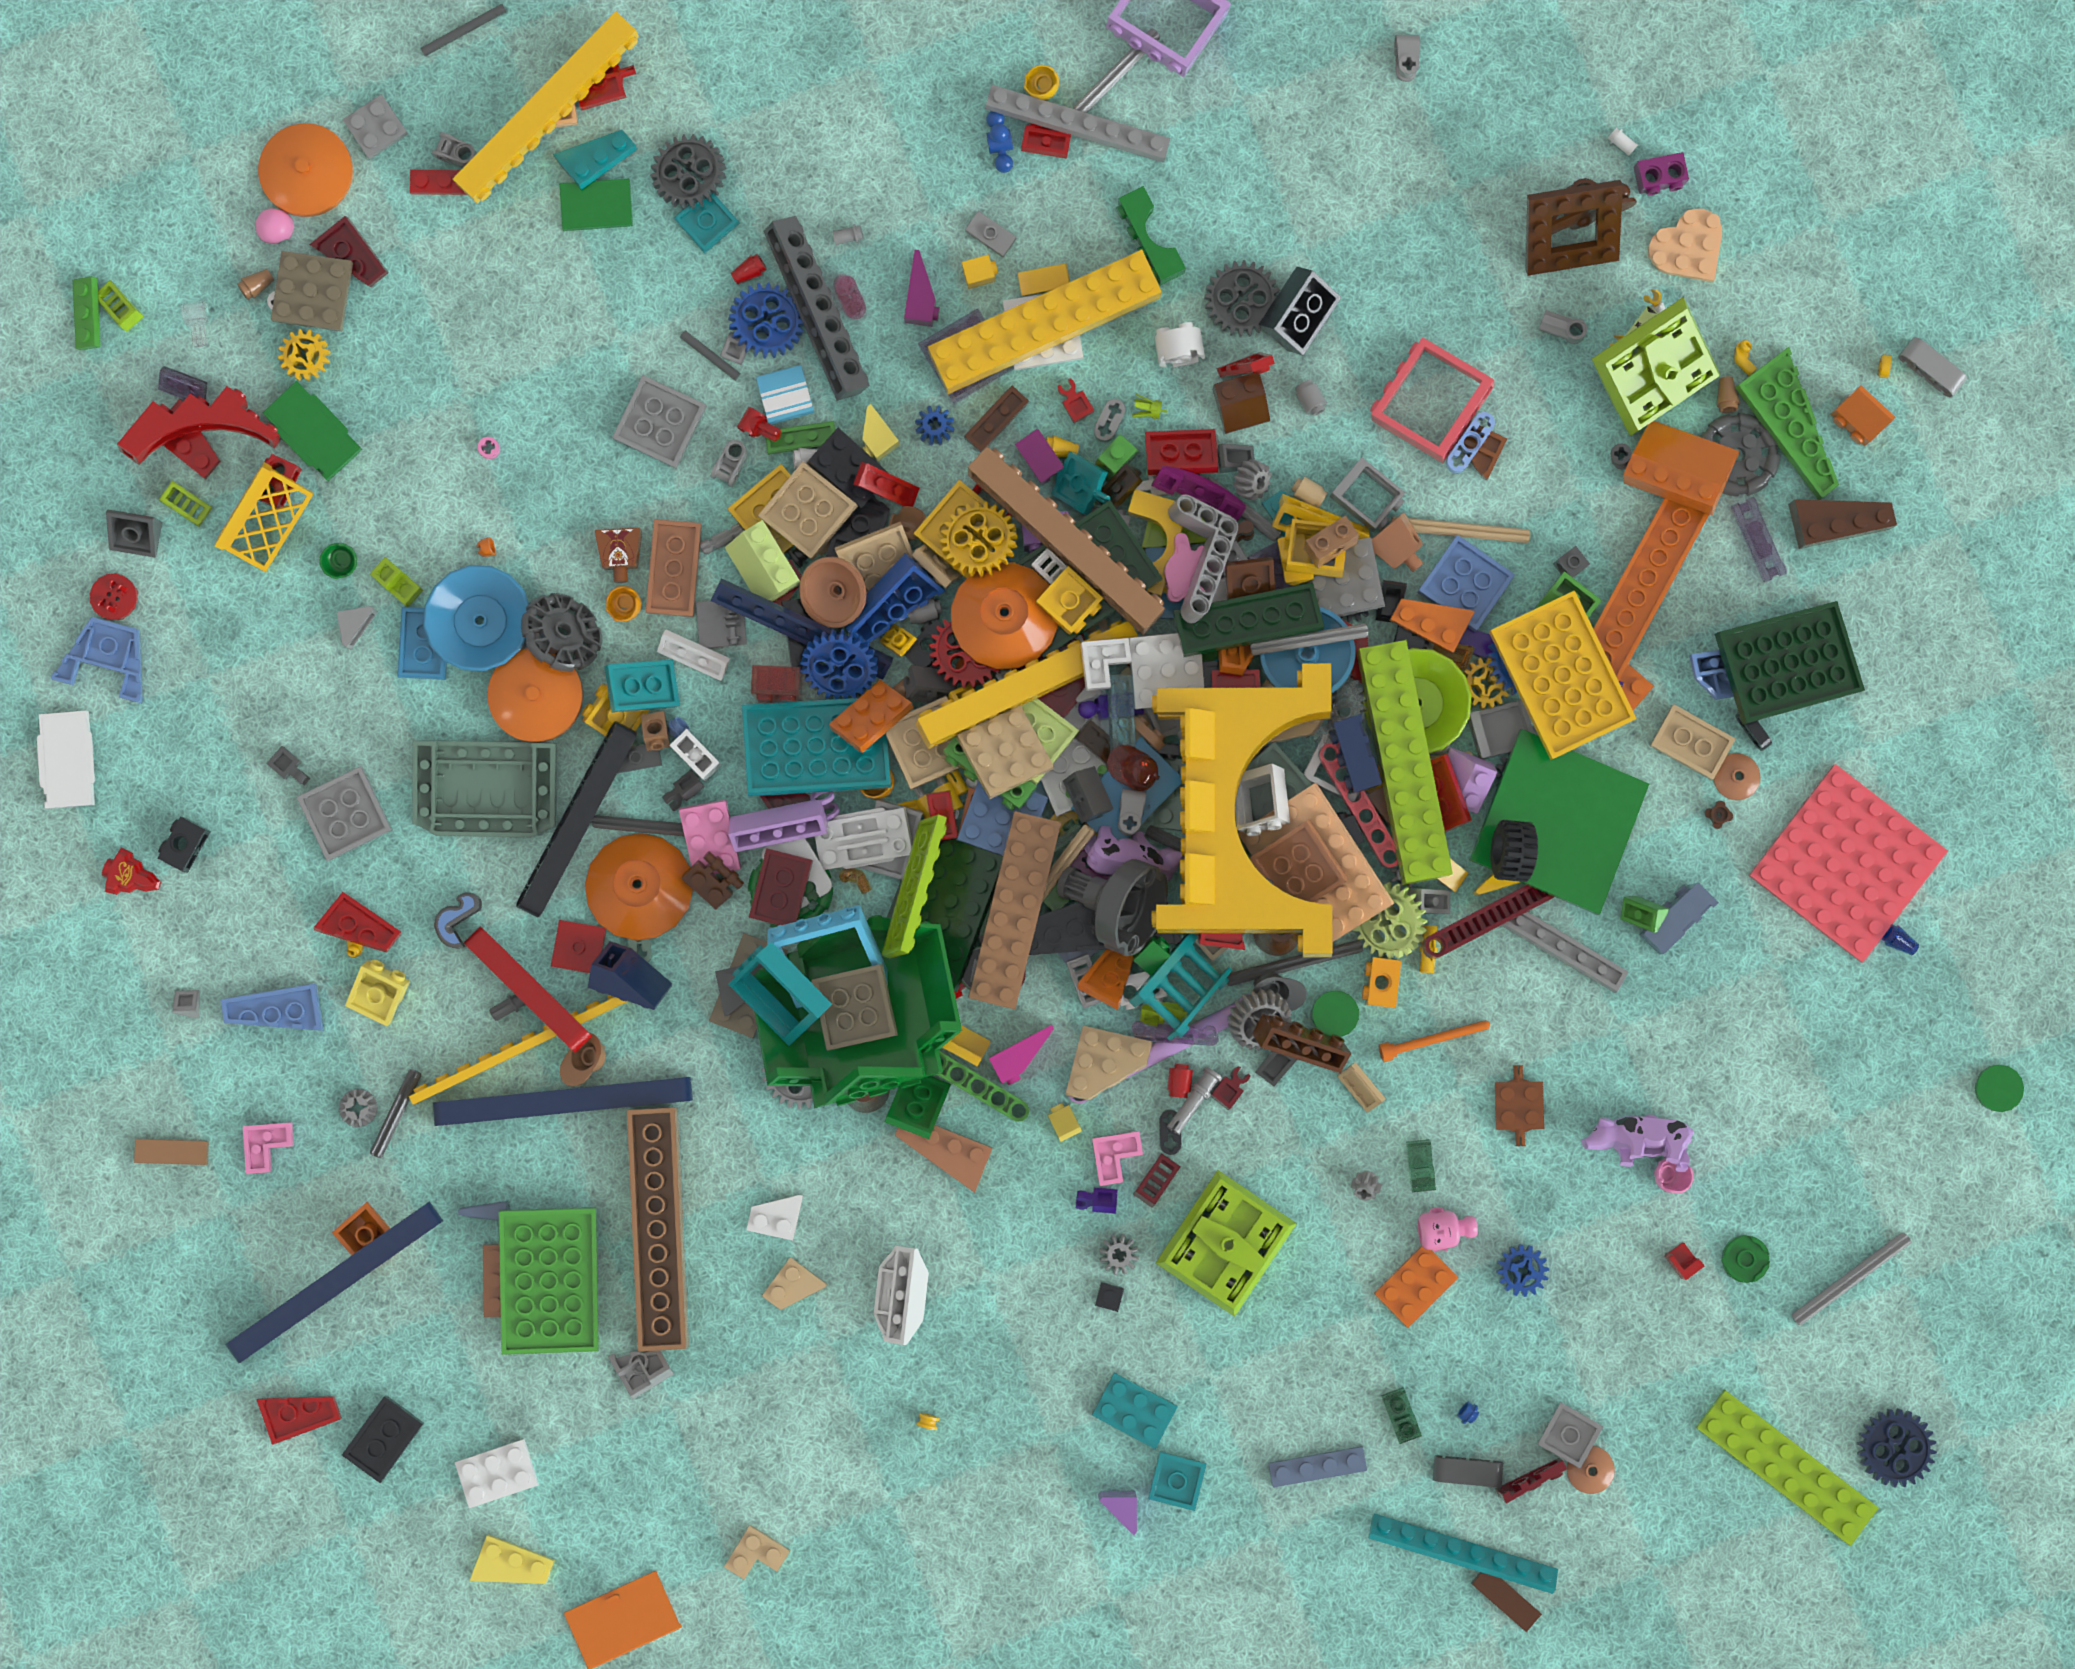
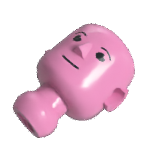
M1431 1208L1430 1212L1423 1213L1418 1218V1233L1421 1246L1434 1252L1439 1250L1448 1251V1248L1457 1246L1460 1236L1474 1238L1478 1235L1477 1221L1473 1216H1466L1458 1220L1453 1211H1444V1208Z

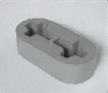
M1111 399L1106 403L1094 428V435L1100 442H1109L1115 436L1125 414V405L1122 401ZM1118 405L1121 413H1116L1112 420L1109 418L1111 410L1108 408ZM1107 422L1111 423L1108 430L1111 434H1106L1104 437L1100 436L1101 431L1098 430L1099 427L1104 428Z

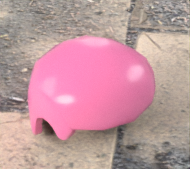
M275 208L266 209L257 217L255 222L256 234L266 243L279 244L281 241L287 240L292 236L294 230L293 219L285 211Z
M1666 1158L1658 1162L1654 1171L1656 1184L1667 1193H1683L1690 1188L1693 1182V1170L1691 1167H1688L1686 1172L1675 1171V1164L1666 1161Z

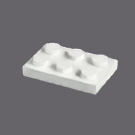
M525 1439L455 1462L469 1508L539 1485Z

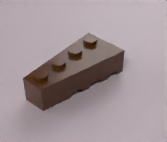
M1795 499L1788 504L1799 549L1886 531L1897 526L1892 502Z

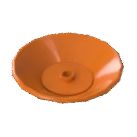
M1009 562L1008 565L1000 563L1001 571L994 567L992 568L991 576L986 570L983 577H980L976 571L973 577L969 576L958 587L951 606V625L961 649L976 662L994 669L1019 668L1038 659L1052 644L1058 624L1035 602L1050 586L1049 583L1031 568L1014 562ZM1002 609H1007L1009 611V614L1007 616H1001L1000 611Z
M644 833L621 836L604 846L590 863L585 881L588 907L597 922L615 936L635 941L657 938L674 928L689 909L693 889L682 880V875L690 866L680 850L664 838ZM639 880L642 882V885L636 889L633 887V884Z

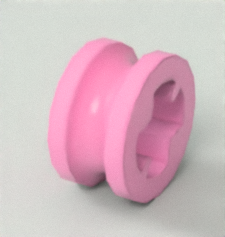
M484 437L478 443V452L486 459H494L500 453V445L494 438ZM488 442H491L492 446L495 445V449H492L490 454H487L486 450L483 451V447H486Z

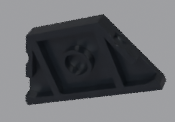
M873 494L860 510L856 508L831 538L826 557H838L835 547L885 528L890 509L883 502L878 501Z

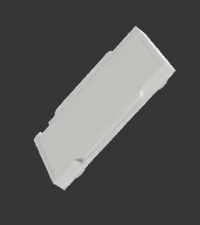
M89 711L39 714L40 735L37 736L39 782L46 795L45 809L95 805L93 784L95 782Z
M881 807L837 815L833 820H828L827 834L815 836L819 861L824 870L838 867L849 869L893 861L896 857L910 855L913 844L906 807L893 810H885Z

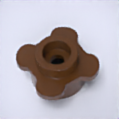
M1717 801L1714 807L1705 810V816L1710 818L1715 829H1720L1723 823L1733 819V813L1729 811L1723 801Z

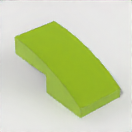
M386 557L370 573L375 580L406 607H409L424 591Z
M1160 1002L1179 1021L1187 1013L1178 1003ZM1142 1005L1140 1023L1163 1028L1165 1020L1150 1005Z

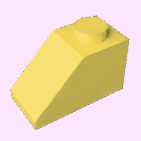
M871 404L867 406L862 438L865 446L862 449L878 462L897 448L900 443Z
M1062 1102L1050 1108L1052 1113L1048 1114V1117L1060 1142L1082 1132L1069 1105L1064 1107Z

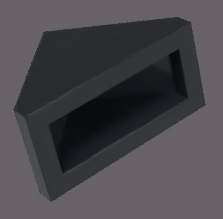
M1387 580L1381 582L1385 607L1376 609L1375 620L1391 622L1389 620L1399 601L1404 599L1407 583Z

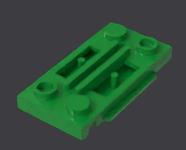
M298 381L293 383L262 412L277 428V433L309 467L313 466L327 481L332 479L363 450L347 434L348 429L316 395H310Z

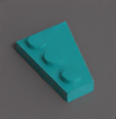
M619 130L555 153L553 156L582 190L635 152L637 147L623 130Z

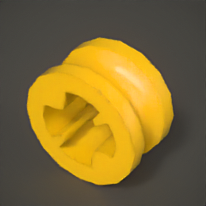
M919 1413L920 1421H917V1426L937 1430L936 1422L939 1421V1417Z

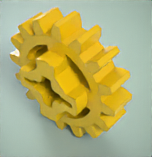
M299 329L297 336L290 332L291 339L283 338V342L286 345L285 347L280 346L278 348L283 352V355L278 356V359L284 362L281 368L283 370L288 369L287 374L290 377L295 374V378L298 381L302 379V376L307 381H310V375L319 378L318 371L326 372L323 365L330 364V361L325 358L331 354L328 349H324L328 346L325 340L321 341L322 337L319 334L314 336L311 330H308L305 334L302 329ZM302 341H311L313 344H303ZM300 348L307 352L306 359L308 360V362L302 358L303 356ZM319 355L318 361L315 364L316 357ZM305 366L307 369L300 370L295 367Z
M1479 658L1477 665L1473 662L1468 664L1471 670H1463L1473 701L1471 706L1480 703V709H1484L1486 704H1488L1489 708H1494V702L1500 705L1503 703L1501 697L1507 698L1509 696L1506 691L1502 690L1504 683L1495 684L1496 677L1490 676L1494 668L1487 667V664L1492 662L1489 658L1485 663ZM1483 668L1479 677H1472L1476 670ZM1487 678L1488 683H1491V686L1487 687L1486 691L1484 684H1481V681ZM1471 687H1474L1478 691V696L1472 691ZM1492 690H1499L1495 697L1489 699Z

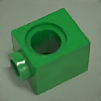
M1153 935L1148 944L1141 951L1133 955V961L1151 976L1170 957V945L1163 937L1159 936L1157 938Z

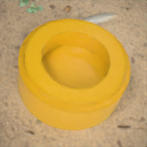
M1881 355L1878 369L1879 378L1889 377L1892 355Z

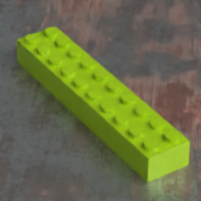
M1407 641L1360 648L1356 654L1402 885L1449 877L1453 875Z

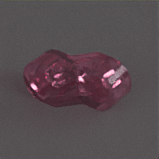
M847 274L838 275L834 280L833 286L842 308L851 319H860L866 312V305L857 284Z

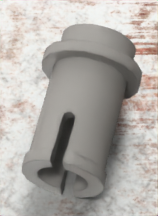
M853 224V227L833 230L836 246L853 241L859 243V240L863 239L860 225L856 226Z

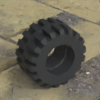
M1501 820L1495 828L1490 850V862L1494 877L1497 880L1527 882L1533 874L1538 855V837L1535 826L1532 822Z

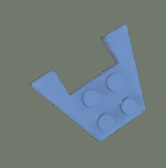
M91 617L75 640V645L62 659V664L51 675V679L74 686L80 662L125 674L119 698L142 704L140 630Z

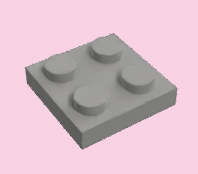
M382 94L342 119L369 160L408 135Z
M1560 1402L1538 1445L1581 1469L1603 1426Z

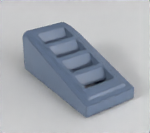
M508 1201L462 1207L458 1210V1213L467 1217L499 1221V1210H510V1204Z

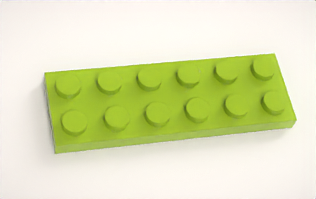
M938 814L921 820L918 823L881 954L884 957L894 958L909 954L914 947V933L921 922V908L926 903L928 897L926 890L934 876L932 869L934 862L940 854V848H938L940 840L946 832L945 822L947 818Z

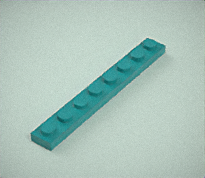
M1375 1513L1372 1517L1369 1539L1551 1594L1556 1590L1557 1568Z

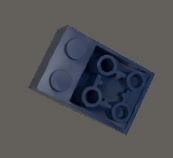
M609 941L591 964L588 988L602 994L614 996L622 1001L640 1005L643 1008L655 1010L672 987V983L632 948Z

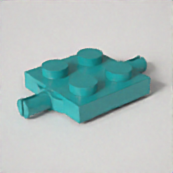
M1069 451L1063 463L1064 468L1056 473V483L1051 494L1082 514L1088 515L1096 500L1103 504L1110 500V496L1101 492V487L1108 472L1079 454Z

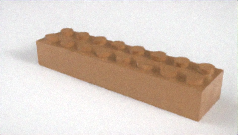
M1016 811L1013 812L968 998L1016 1009L1061 822Z

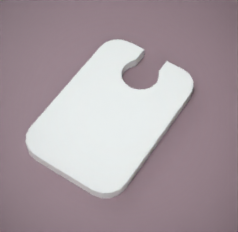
M806 838L769 845L763 849L762 859H764L766 848L813 860L808 881L816 885V892L819 897L824 896L831 890L832 882ZM805 896L801 908L810 904Z

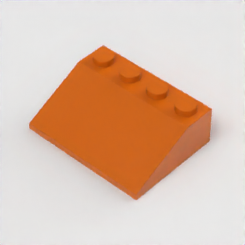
M1652 421L1647 425L1631 455L1623 474L1624 484L1713 515L1739 455V451Z

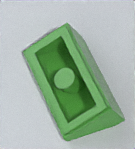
M1626 896L1623 898L1620 919L1657 933L1668 914L1669 908L1639 896Z

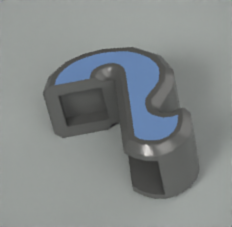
M469 892L457 896L456 900L460 902L459 906H447L441 909L435 916L434 928L440 941L448 947L455 949L466 947L454 926L476 914L482 908L481 898Z

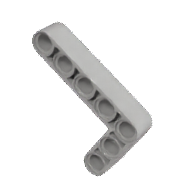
M1182 495L1169 507L1168 515L1170 519L1206 538L1181 608L1183 619L1189 623H1195L1210 609L1238 532V523L1231 516L1189 495Z

